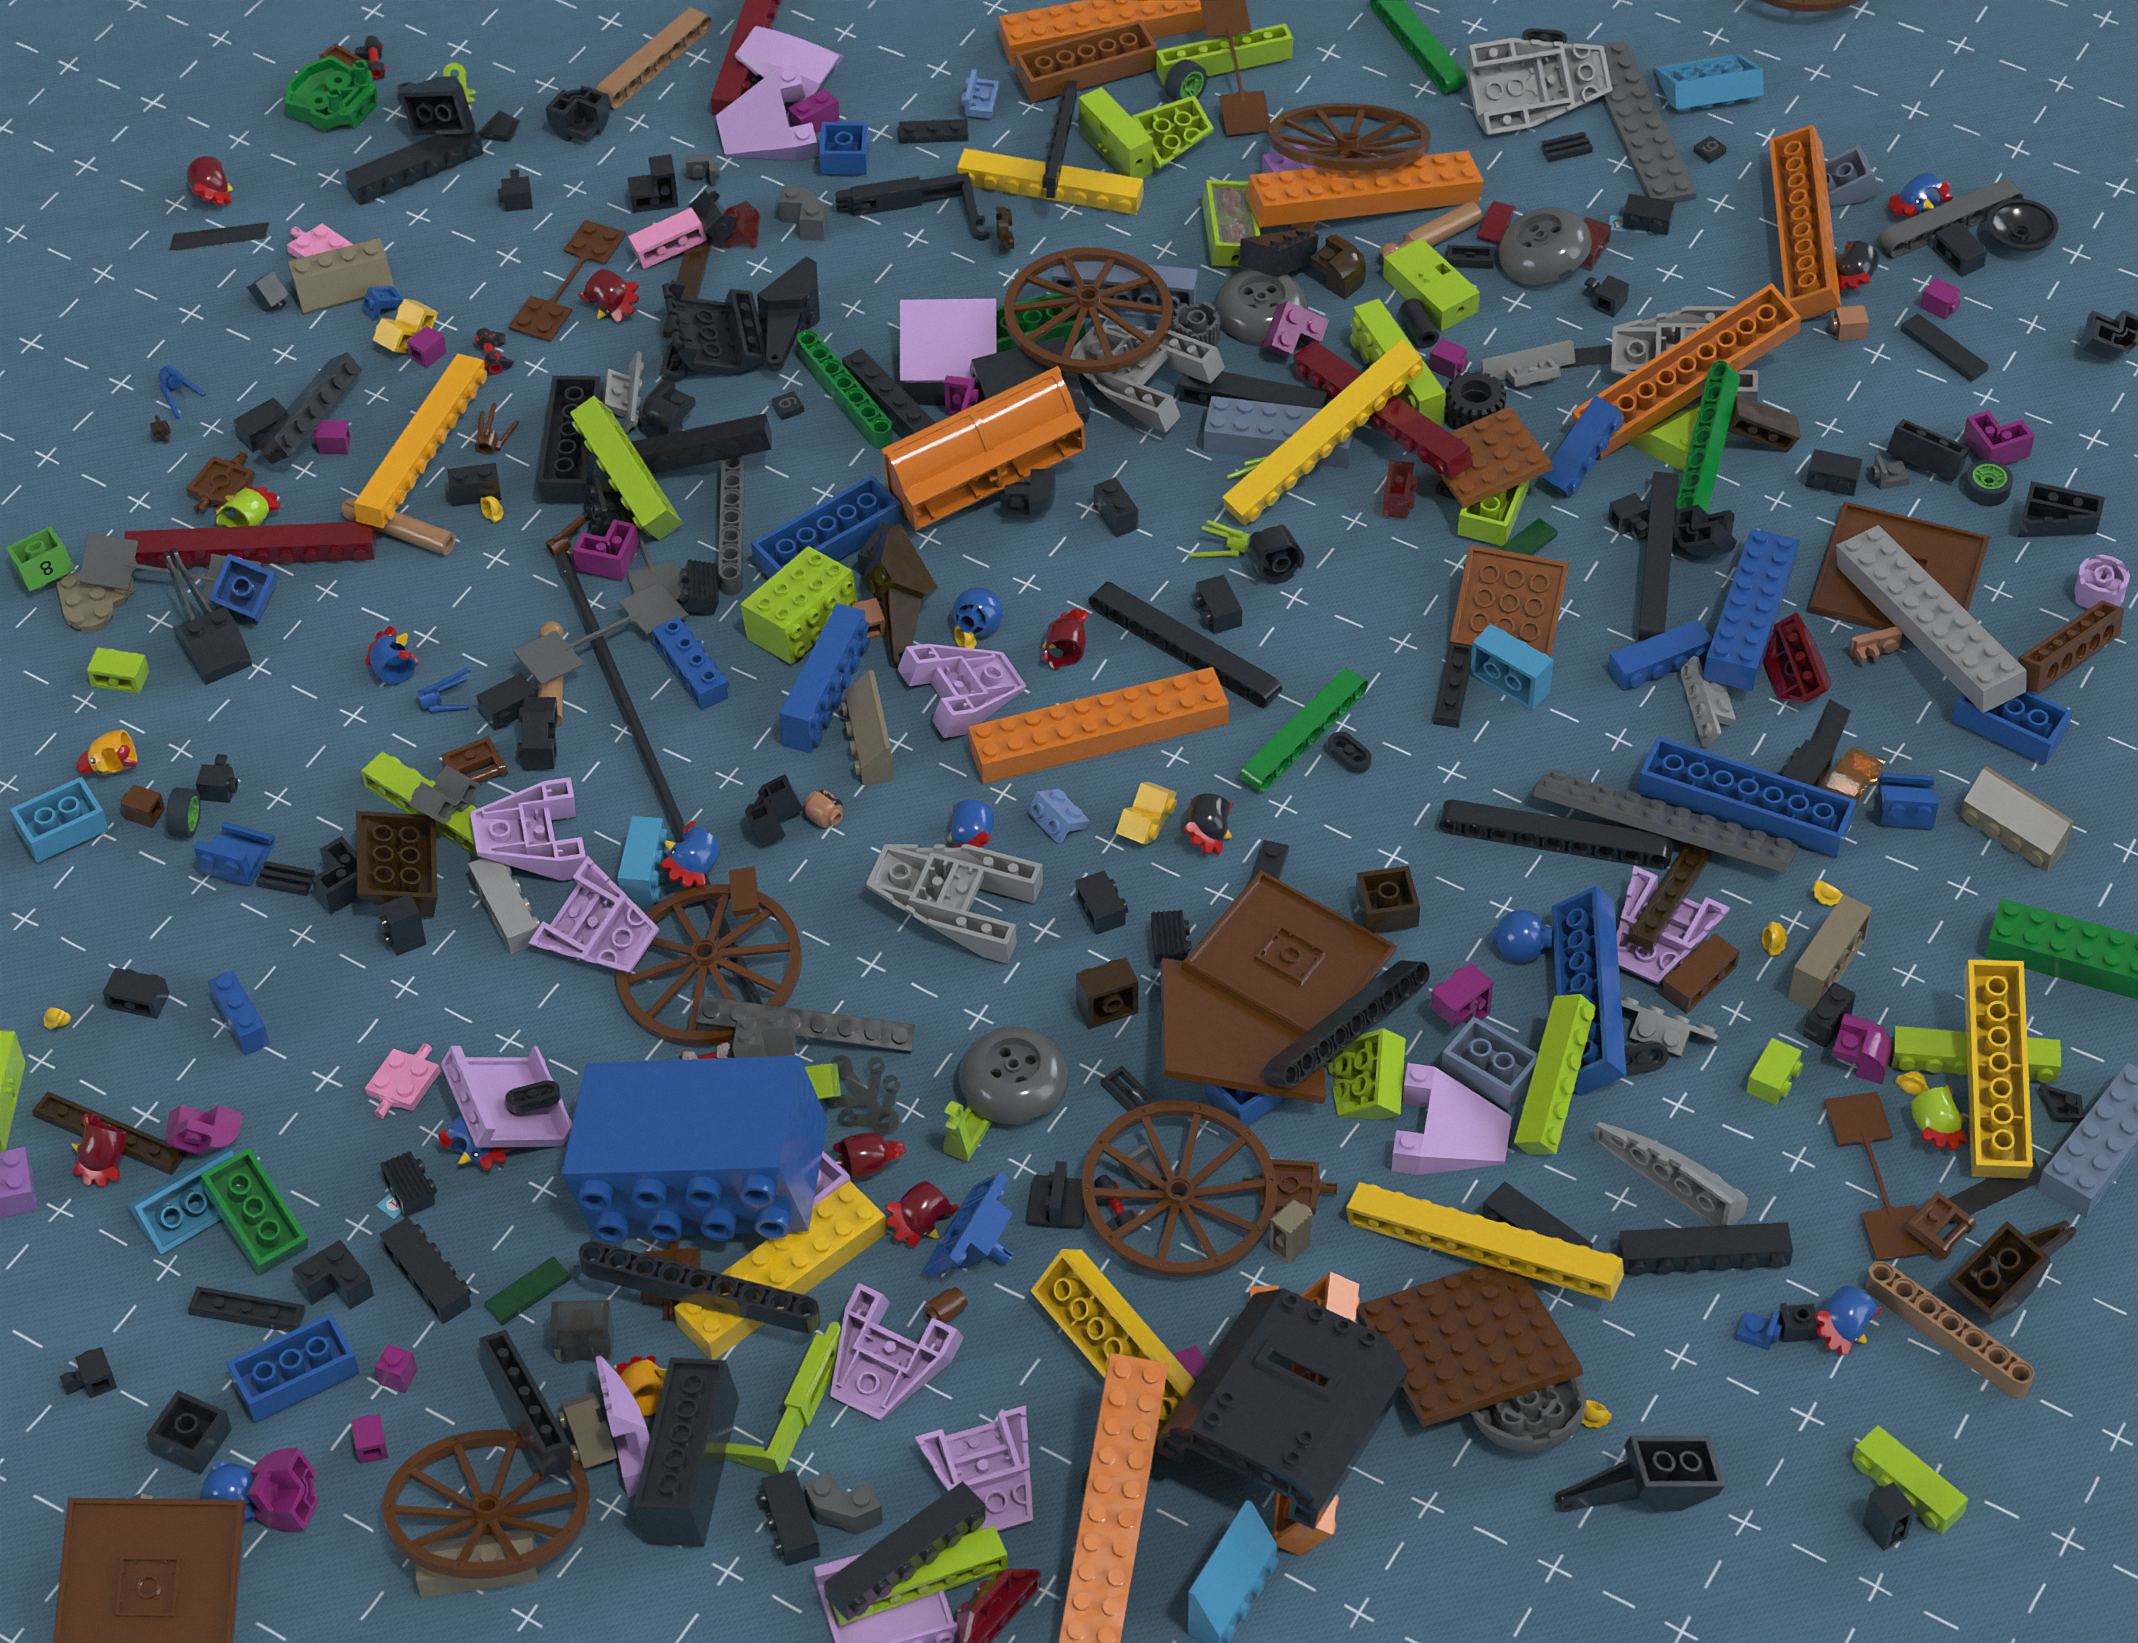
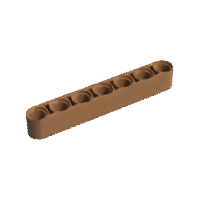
M693 7L688 8L600 82L596 90L609 94L610 107L614 109L619 108L705 35L711 27L712 18Z
M1878 1261L1870 1266L1866 1280V1290L1872 1297L2014 1398H2023L2029 1393L2034 1370L2026 1361L1889 1263Z

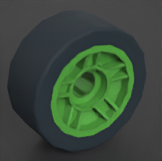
M1190 59L1178 61L1172 66L1166 76L1164 85L1166 95L1174 101L1194 95L1196 99H1199L1207 84L1206 70Z
M1993 460L1978 461L1967 470L1964 491L1970 500L1979 505H2000L2010 496L2013 475L2010 469L2000 462Z
M175 787L171 791L166 809V827L169 835L192 838L195 835L201 811L200 795L197 790Z

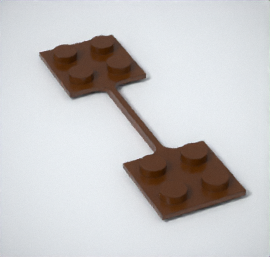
M1200 0L1207 38L1224 36L1229 40L1238 84V91L1236 93L1219 95L1226 136L1269 132L1270 119L1264 90L1252 92L1243 90L1233 42V36L1237 34L1252 33L1246 0Z
M584 220L564 248V252L580 257L576 266L553 298L543 300L530 296L508 328L551 342L573 311L572 308L556 303L585 261L592 260L606 264L627 233Z
M1878 1092L1824 1099L1838 1145L1861 1144L1865 1147L1884 1203V1207L1881 1210L1861 1213L1876 1261L1931 1253V1248L1905 1229L1907 1223L1918 1212L1916 1205L1903 1207L1890 1205L1870 1145L1873 1141L1893 1138Z

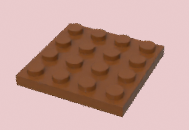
M1511 406L1449 432L1470 446L1473 465L1452 480L1444 475L1440 476L1464 509L1553 470V467L1544 451Z
M1469 545L1450 642L1472 646L1473 641L1492 624L1551 658L1569 562Z

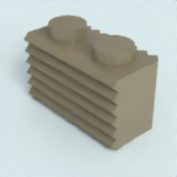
M1292 1199L1270 1219L1269 1249L1287 1264H1291V1260H1295V1257H1299V1254L1303 1253L1306 1247H1310L1311 1218L1313 1214L1307 1205L1300 1204L1295 1199Z

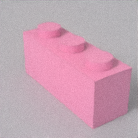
M692 207L628 236L633 252L643 269L707 241L702 223Z

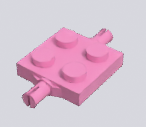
M322 223L309 232H303L297 226L292 228L290 234L297 239L287 244V249L290 254L299 259L354 244Z
M423 1043L414 1055L393 1049L365 1087L368 1096L381 1101L378 1108L374 1111L376 1117L383 1119L391 1107L404 1108L413 1112L441 1072L438 1064L425 1060L432 1051V1047L429 1044Z

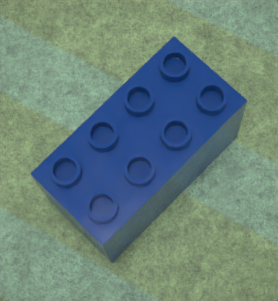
M800 1055L586 1063L562 1176L594 1237L604 1242L621 1243L627 1239V1236H651L659 1241L672 1242L678 1240L681 1235L704 1234L714 1240H728L735 1233H759L766 1238L780 1239L787 1236L789 1232L809 1231L828 1119Z

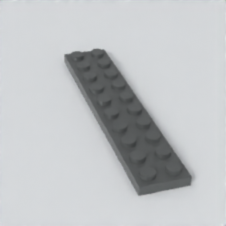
M1620 41L1599 45L1604 46L1612 91L1601 97L1646 196L1674 201L1675 203L1695 200L1697 192L1627 42Z
M1558 769L1548 770L1537 784L1534 796L1784 873L1789 868L1798 849V845L1792 844L1786 838L1776 839L1769 837L1766 833L1759 830H1746L1736 823H1723L1710 815L1700 816L1691 813L1687 808L1667 806L1661 800L1644 799L1637 793L1621 792L1616 790L1614 786L1607 784L1598 785L1592 783L1588 778H1575Z

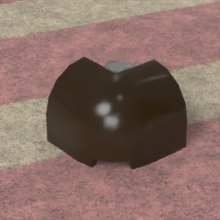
M1338 235L1327 237L1325 246L1310 257V265L1328 275L1327 289L1344 300L1356 292L1365 282L1366 262L1363 253Z

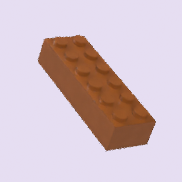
M1140 19L1015 53V74L1032 103L1062 95V89L1067 88L1068 80L1077 81V90L1156 69V51H1158V47Z

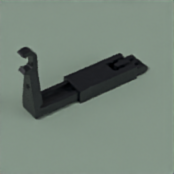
M969 172L920 180L919 176L853 186L850 189L839 190L835 193L836 211H853L854 217L922 206L923 201L962 195L974 239L978 241L989 239L988 231L980 232L976 227L985 223V216L978 215Z

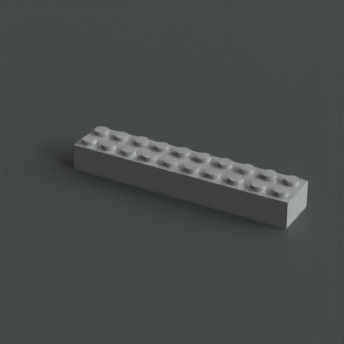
M1879 525L1836 545L1837 567L1895 626H1899L1902 633L1982 713L2026 692L2027 670Z

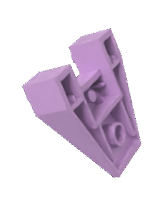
M798 64L775 69L716 115L725 157L800 161L819 156L813 124L808 123L789 127L784 107L785 102L805 98Z
M934 644L907 646L898 666V671L908 686L931 683L939 695L940 701L932 721L943 738L966 735L968 733V726L982 723L1026 689V684L1003 652Z
M571 777L543 781L470 812L477 856L560 881L574 879V874L586 858L582 837L555 841L551 820L576 817Z
M1408 1063L1404 1082L1403 1104L1427 1107L1428 1113L1424 1134L1396 1130L1391 1171L1425 1175L1505 1165L1512 1116L1438 1068Z
M858 1283L845 1307L830 1396L882 1421L952 1362L964 1337L957 1329L934 1318L931 1319L919 1344L879 1326L890 1301L883 1294Z

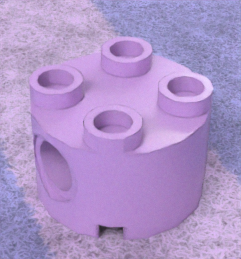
M2096 555V558L2091 560L2090 557L2085 559L2080 565L2075 584L2076 604L2090 609L2103 600L2120 607L2124 602L2130 577L2129 571L2127 572L2124 569L2125 564L2107 555Z

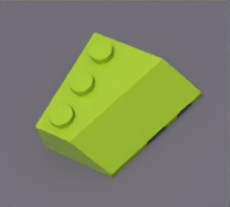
M1195 95L1132 115V118L1153 139V167L1156 168L1164 166L1212 133L1214 129Z
M1700 404L1680 410L1633 438L1627 444L1684 472Z
M1384 1028L1360 1035L1330 1059L1331 1064L1328 1065L1329 1073L1334 1076L1335 1086L1333 1087V1094L1339 1117L1381 1121L1401 1115L1405 1038Z

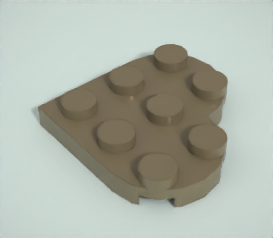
M81 572L67 575L61 579H55L67 625L70 628L81 629L82 633H94L106 627L105 623L111 617L114 618L115 608L126 604L125 600L130 597L131 593H135L133 577H131L129 590L79 582Z

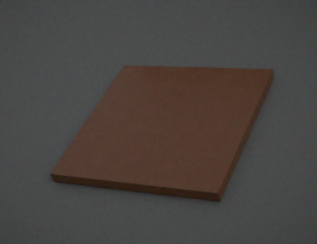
M1843 502L1808 613L1876 630L1895 627L1837 567L1836 545L1877 525L1968 612L1990 536L1854 503Z
M1260 870L1183 961L1181 969L1302 1036L1371 983L1396 953L1398 946Z
M1162 958L1160 971L1163 1077L1324 1104L1326 1099L1324 1064L1295 1087L1268 1085L1264 1080L1263 1073L1266 1064L1300 1038V1035L1181 969L1183 961Z
M68 1498L53 1643H234L246 1501L223 1499Z

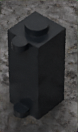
M704 190L688 206L689 208L692 207L704 230L721 245L737 229L734 225L736 218L733 214L727 215L717 201L720 197L717 191L708 193Z

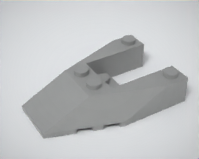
M1735 306L1682 307V310L1666 314V312L1657 314V317L1642 321V319L1614 326L1611 372L1624 376L1629 375ZM1739 370L1737 373L1740 376L1737 394L1757 401L1758 370Z
M1102 324L1113 356L1129 352L1142 344L1141 341L1118 325ZM1094 326L1074 346L1070 356L1072 359L1095 360L1105 358ZM1136 326L1137 329H1139L1149 337L1155 331L1146 330L1145 327ZM1169 330L1160 346L1143 360L1115 371L1082 374L1105 396L1146 425L1166 433L1181 417L1174 398L1171 395L1144 386L1145 382L1160 366H1164L1211 384L1225 367L1217 347Z
M884 844L866 882V887L978 955L1008 964L1017 944L1016 924L969 912L970 907L979 889L1035 903L1043 885V864L968 844H963L961 848H945V844H935L933 848H918V844Z

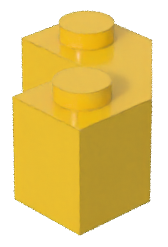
M403 299L395 320L381 318L380 323L376 326L373 340L394 352L408 354L406 341L426 325L432 328L439 312L419 301Z
M1151 782L1140 783L1134 804L1130 808L1123 809L1115 833L1142 844L1152 843L1157 838L1169 814L1171 815L1175 810L1177 792Z

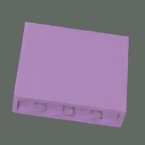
M996 299L900 300L901 388H905L906 382H944L946 375L972 379L969 371L971 359L997 353Z
M451 1046L441 1066L476 1147L564 1146L571 1134L572 1121L569 1119L561 1098L559 1102L551 1107H544L524 1114H516L507 1109L505 1096L510 1090L541 1081H554L550 1076L538 1046L533 1047L528 1057H465L461 1046Z
M862 1554L814 1567L815 1582L834 1643H953L959 1640L958 1625L953 1620L944 1590L840 1626L832 1604L825 1597L824 1582Z

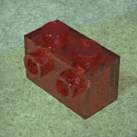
M1389 461L1384 492L1383 516L1407 519L1408 510L1414 508L1415 494H1411V491H1416L1418 477L1413 476V462Z

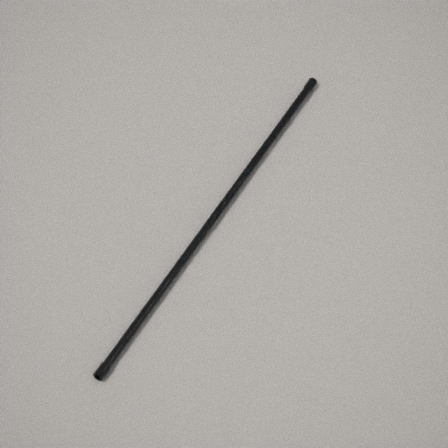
M562 552L558 554L555 558L557 565L567 582L588 633L592 634L600 630V627L578 579L575 566L569 553ZM602 635L592 640V643L679 843L684 842L683 830L686 825ZM705 874V885H709L711 883L708 879L707 874ZM718 899L704 900L713 920L719 903ZM725 915L718 932L720 939L731 932ZM734 941L725 948L738 947V945ZM742 956L729 958V961L748 969ZM736 975L747 1002L763 1004L754 983Z

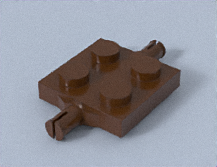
M239 451L233 460H223L212 456L186 488L188 495L200 499L194 506V510L197 513L202 514L210 504L216 506L224 505L228 502L225 496L235 495L253 482L256 478L254 471L241 465L248 458L245 452Z
M1271 1159L1277 1179V1200L1274 1212H1279L1292 1199H1295L1300 1204L1307 1205L1312 1214L1316 1215V1205L1320 1193L1337 1195V1183L1321 1182L1318 1174L1319 1162ZM1262 1172L1260 1178L1243 1177V1181L1263 1179ZM1265 1188L1259 1189L1261 1196L1260 1211L1264 1208Z
M679 1239L668 1242L667 1249L644 1251L646 1255L697 1268L701 1267L700 1249H680ZM641 1291L643 1305L658 1304L664 1306L663 1319L669 1321V1317L671 1321L675 1319L674 1307L680 1304L681 1301Z

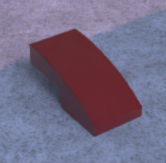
M1493 200L1480 227L1478 239L1499 245L1506 228L1511 223L1516 207Z

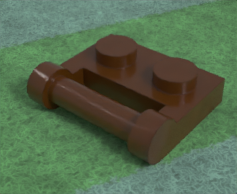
M489 736L441 755L445 766L448 765L462 774L493 763L495 766L467 776L478 783L497 775L502 777L508 774L506 765Z
M1937 1191L1907 1223L1905 1229L1931 1248L1933 1254L1938 1259L1945 1260L1951 1254L1952 1247L1965 1233H1970L1976 1227V1221ZM1952 1219L1957 1222L1955 1229L1944 1240L1937 1236Z

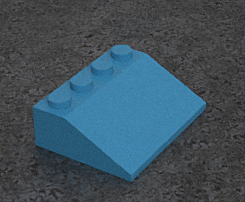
M1742 54L1654 67V72L1669 104L1677 109V111H1689L1691 107L1695 106L1709 108L1714 103L1720 102L1721 104H1733L1735 100L1739 99L1753 101L1758 96H1764L1763 69Z
M1246 1500L1189 1591L1188 1636L1202 1643L1231 1642L1236 1632L1235 1625L1239 1619H1245L1250 1610L1251 1604L1249 1603L1253 1596L1258 1597L1265 1584L1264 1578L1267 1573L1272 1574L1279 1562V1558L1276 1557L1277 1544L1255 1506L1249 1500Z

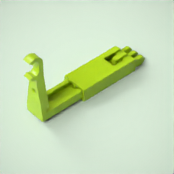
M994 1072L993 1076L999 1078L1001 1073ZM950 1101L944 1112L949 1114L950 1117L945 1125L947 1132L943 1144V1152L968 1162L993 1121L976 1113L968 1105V1101L964 1113L962 1104Z
M831 1322L825 1335L816 1333L784 1402L786 1411L768 1450L765 1451L764 1447L727 1443L725 1459L772 1474L783 1472L803 1427H809L834 1373L841 1336V1327L838 1322Z

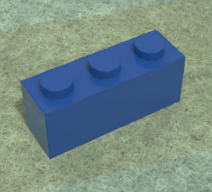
M230 970L208 980L213 1001L244 1055H249L270 1045L266 1027L234 971Z

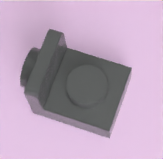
M713 154L685 156L687 179L710 177L711 186H716L715 177H720L719 165L714 163Z
M1881 455L1875 456L1874 465L1871 466V476L1873 480L1877 481L1880 489L1909 484L1910 478L1902 461L1884 463Z
M1147 1144L1132 1149L1126 1155L1166 1181L1161 1167L1151 1158L1150 1147ZM1125 1167V1173L1140 1190H1153L1156 1188Z

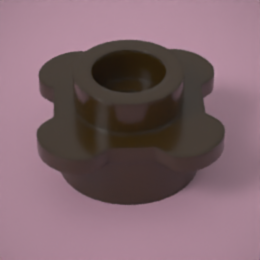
M156 415V421L150 423L152 433L158 441L165 439L168 443L170 442L168 434L171 433V429L166 420L161 421L159 416Z

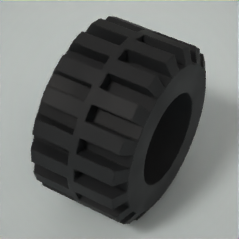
M1475 371V373L1464 372V375L1459 374L1455 376V379H1451L1446 387L1444 409L1446 421H1449L1451 427L1459 429L1505 409L1506 389H1504L1503 383L1498 382V378L1495 376L1490 377V374H1481L1480 371Z

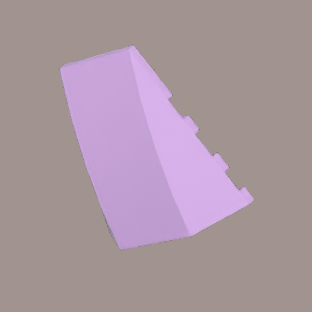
M758 26L754 27L735 54L736 59L758 76L760 74L763 78L775 69L798 64L805 98L789 101V103L793 102L794 104L817 93L830 71L834 72L844 57L841 54L803 39Z
M587 855L573 876L577 886L550 925L544 921L541 923L528 943L539 948L631 973L660 929Z
M1634 866L1624 909L1621 914L1619 929L1617 930L1619 968L1659 985L1664 976L1669 971H1672L1730 911V907L1707 897L1702 905L1685 898L1652 951L1627 941L1630 931L1659 888L1657 875Z
M597 1356L595 1358L607 1410L606 1413L612 1437L615 1438L627 1495L632 1497L637 1492L650 1438L640 1408L630 1390L602 1356Z
M1026 1405L998 1413V1421L947 1436H945L943 1429L915 1437L916 1442L947 1491L963 1481L985 1503L986 1520L980 1528H988L995 1525L997 1532L1033 1522Z

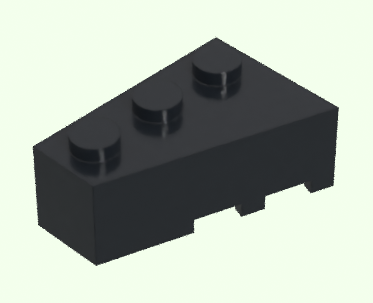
M1298 227L1294 230L1241 238L1238 266L1280 277L1310 264V257L1317 252L1319 234L1310 232L1308 228Z
M2031 481L2017 538L2096 534L2105 497Z

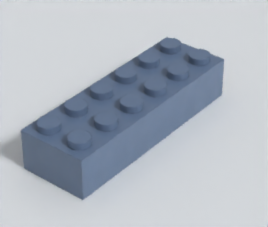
M1098 261L1073 262L1084 284H1093L1106 263ZM1062 264L1054 267L1052 282L1077 291L1078 288L1065 265ZM1114 264L1100 287V291L1141 278V276L1129 269ZM1149 265L1161 276L1169 289L1172 298V321L1174 310L1177 309V306H1181V303H1187L1188 306L1197 303L1198 269ZM1150 284L1108 297L1162 306L1158 294ZM1108 307L1122 317L1161 320L1162 317L1161 314Z
M1211 396L1204 428V451L1256 458L1266 457L1273 453L1322 409ZM1355 429L1345 442L1338 443L1328 457L1321 458L1315 465L1349 468Z
M2130 1063L2125 1065L2042 1171L2038 1190L2085 1218L2138 1152L2137 1067Z

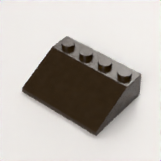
M356 811L357 897L377 905H382L411 894L421 917H434L438 899L435 819L428 815Z

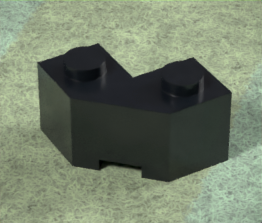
M525 697L524 707L519 708V722L522 723V743L518 744V758L523 759L524 769H555L557 759L555 734L558 722L556 697Z
M786 774L763 784L757 792L759 797L756 802L749 804L745 810L749 824L762 848L785 837L786 835L780 821L793 817L803 810L798 795Z

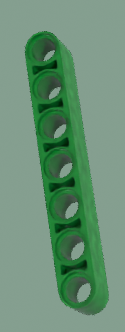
M1369 0L1374 13L1442 93L1448 94L1467 86V77L1463 69L1403 0Z
M812 330L801 331L797 335L798 356L875 449L881 450L893 443L892 424L887 416L816 332Z
M1724 360L1713 363L1708 372L1676 500L1677 509L1699 505L1706 513L1708 512L1740 382L1739 374Z
M1348 668L1343 669L1244 765L1240 772V780L1261 793L1265 792L1365 694L1369 682Z

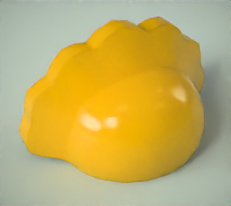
M492 496L481 497L480 502L483 515L487 519H491L493 523L500 521L504 511L499 501Z
M955 625L954 637L957 645L961 648L974 649L977 644L974 633H963L960 627Z
M1816 880L1814 883V897L1821 904L1832 906L1837 904L1843 896L1838 889L1824 881Z
M1773 921L1763 930L1761 938L1762 946L1770 956L1779 955L1785 949V943L1787 942L1786 930L1780 923Z
M50 1007L47 1009L43 1019L44 1026L50 1030L55 1027H64L70 1022L71 1015L60 1009Z
M1916 1071L1898 1075L1895 1083L1900 1085L1902 1090L1909 1095L1915 1096L1929 1090L1925 1077Z
M1586 1400V1411L1581 1423L1590 1428H1600L1608 1424L1612 1414L1602 1404Z

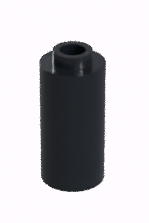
M1418 299L1406 300L1401 305L1399 313L1420 348H1429L1435 345L1439 340V333L1422 303Z

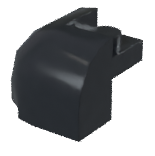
M586 86L570 91L563 89L546 106V115L550 127L560 138L567 142L572 138H576L587 143L594 134L601 135L610 114L609 94Z
M2092 310L2088 315L2084 334L2079 339V348L2101 358L2111 360L2125 356L2138 344V316L2122 310L2115 319H2112Z
M669 380L660 381L643 399L640 405L639 425L643 435L650 438L683 431L682 419L696 405L695 398L676 390L675 382Z
M1031 469L1030 482L1020 481L1013 485H1005V518L1032 519L1041 517L1048 512L1056 495V469Z
M1699 505L1677 509L1674 539L1677 540L1681 548L1695 557H1711L1732 552L1737 542L1732 536L1735 514L1731 510H1726L1708 515Z

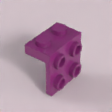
M946 375L944 390L947 416H953L977 404L979 390L975 389V379Z

